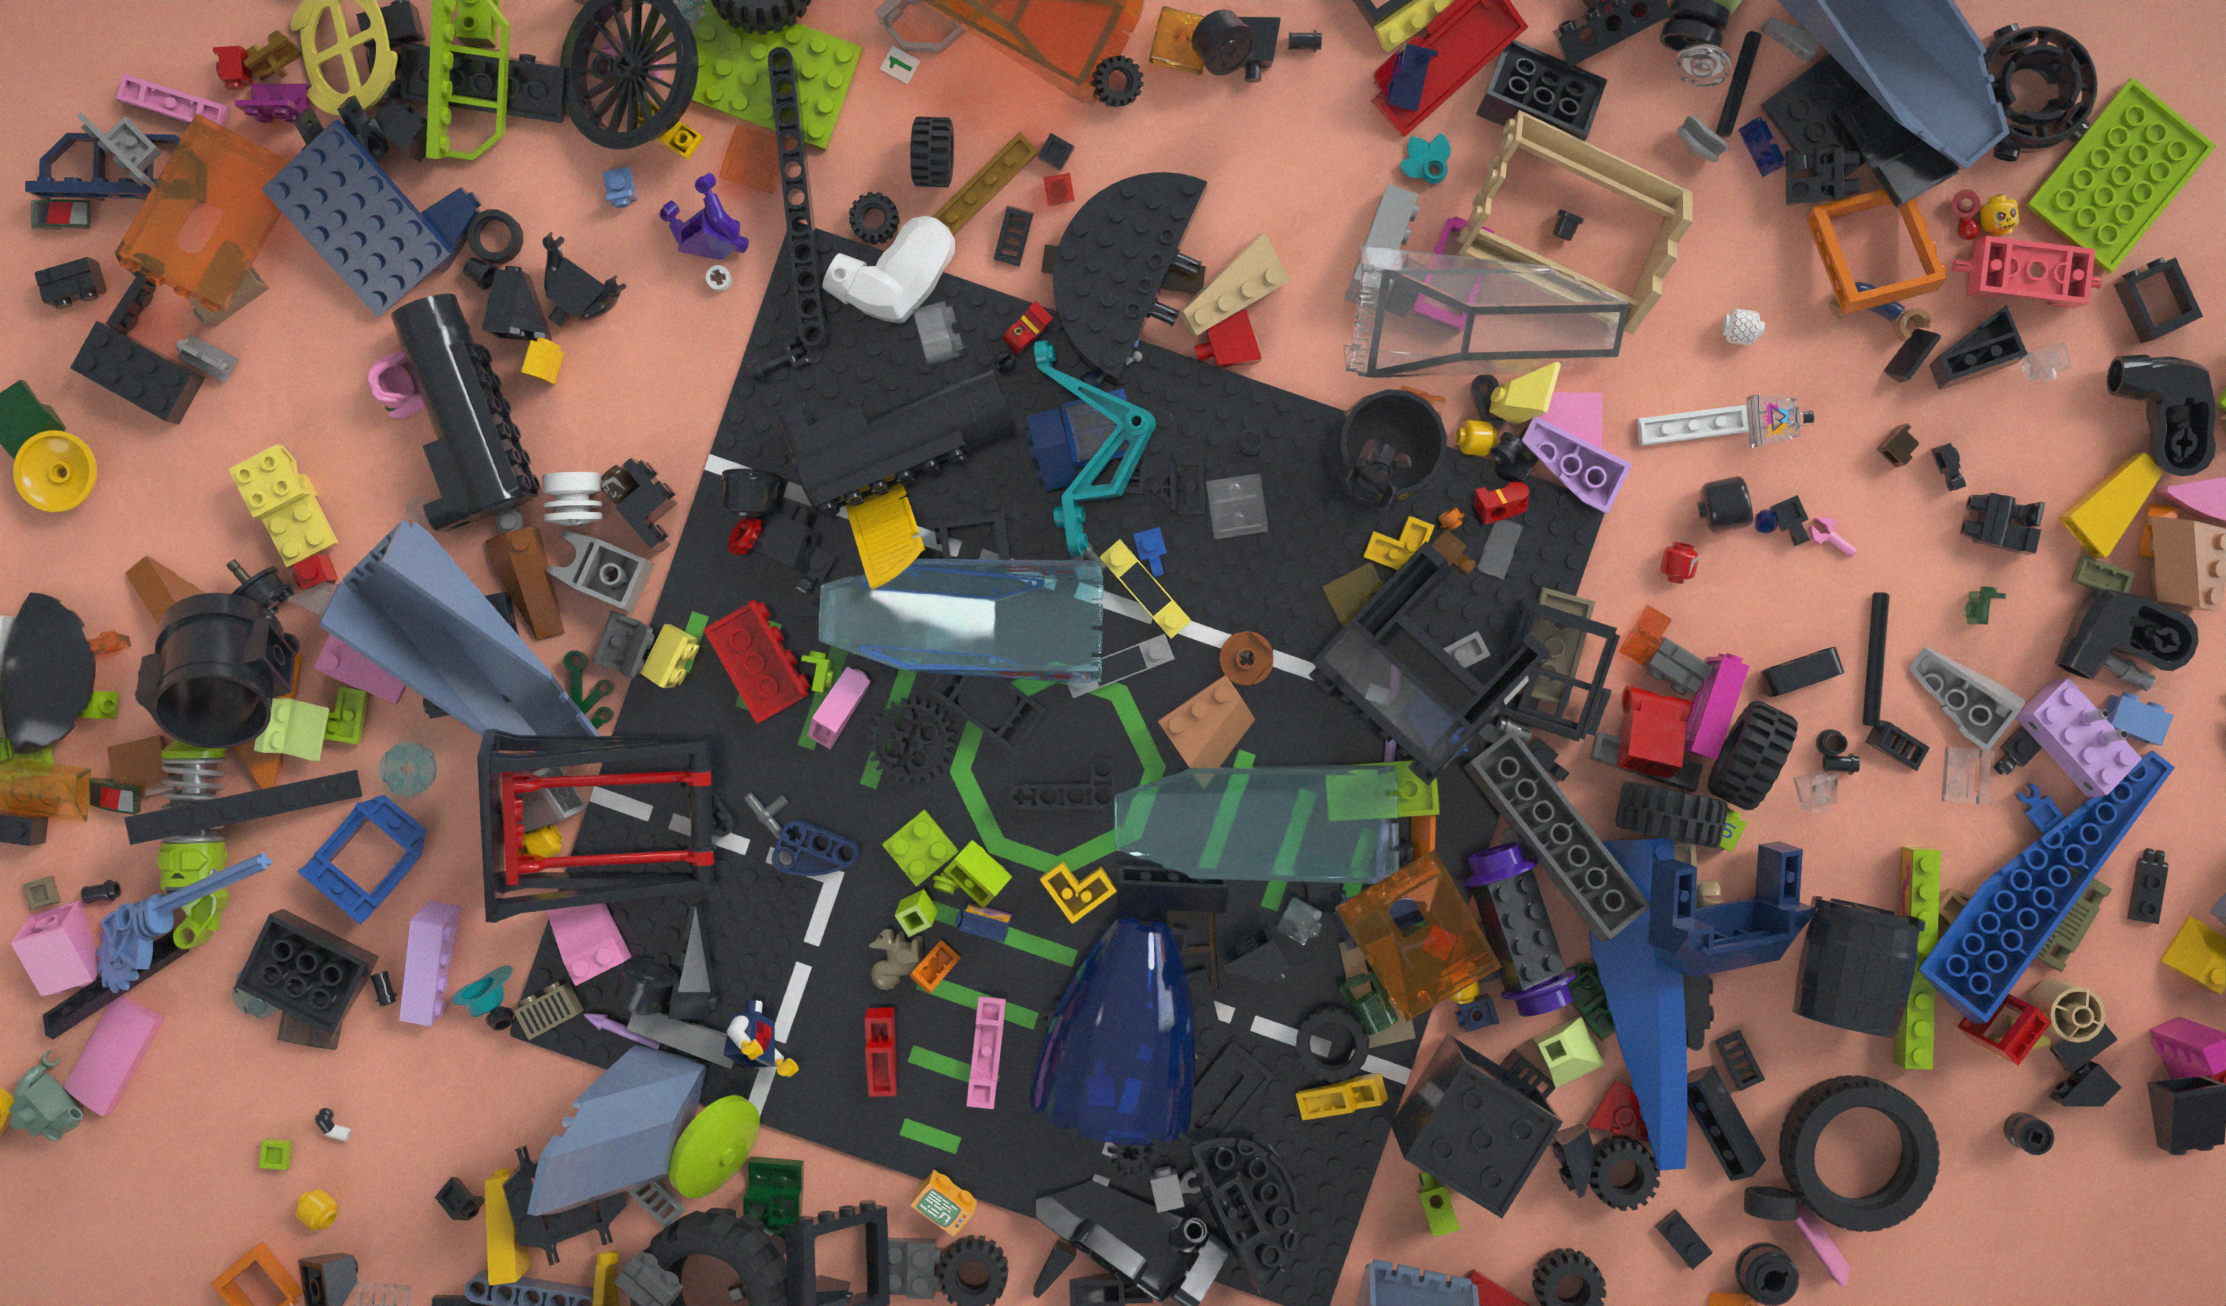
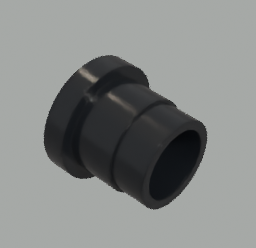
M1559 209L1557 213L1559 217L1552 234L1571 241L1579 224L1582 225L1584 219Z
M472 257L466 262L463 274L476 282L477 287L487 290L492 286L495 270L498 268L491 263L486 264Z
M1833 729L1822 731L1816 739L1818 751L1828 756H1836L1843 753L1848 745L1846 737ZM1835 736L1838 739V747L1832 750L1829 742Z

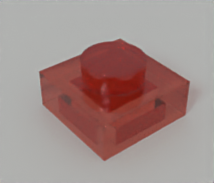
M1070 173L1043 177L1048 206L1075 202Z

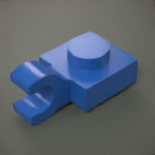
M1160 527L1133 534L1140 561L1149 560L1153 577L1164 575L1159 556L1166 555L1167 552Z

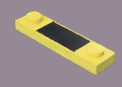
M1120 539L1100 556L1101 560L1171 639L1191 622L1190 618Z

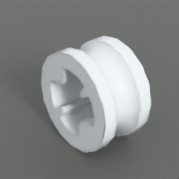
M715 265L707 271L706 281L713 290L725 291L732 284V275L725 267ZM717 272L726 276V280H722L724 283L718 285L716 281H712L713 276L716 277L715 273Z

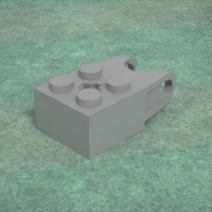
M563 531L561 537L574 545L576 558L567 567L547 565L545 571L574 589L633 614L654 564L647 559L602 540ZM613 573L618 574L616 580L611 579Z

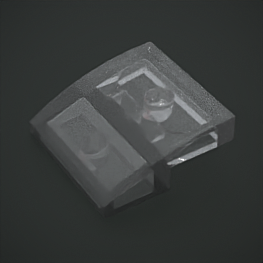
M1260 473L1206 482L1215 540L1268 531Z

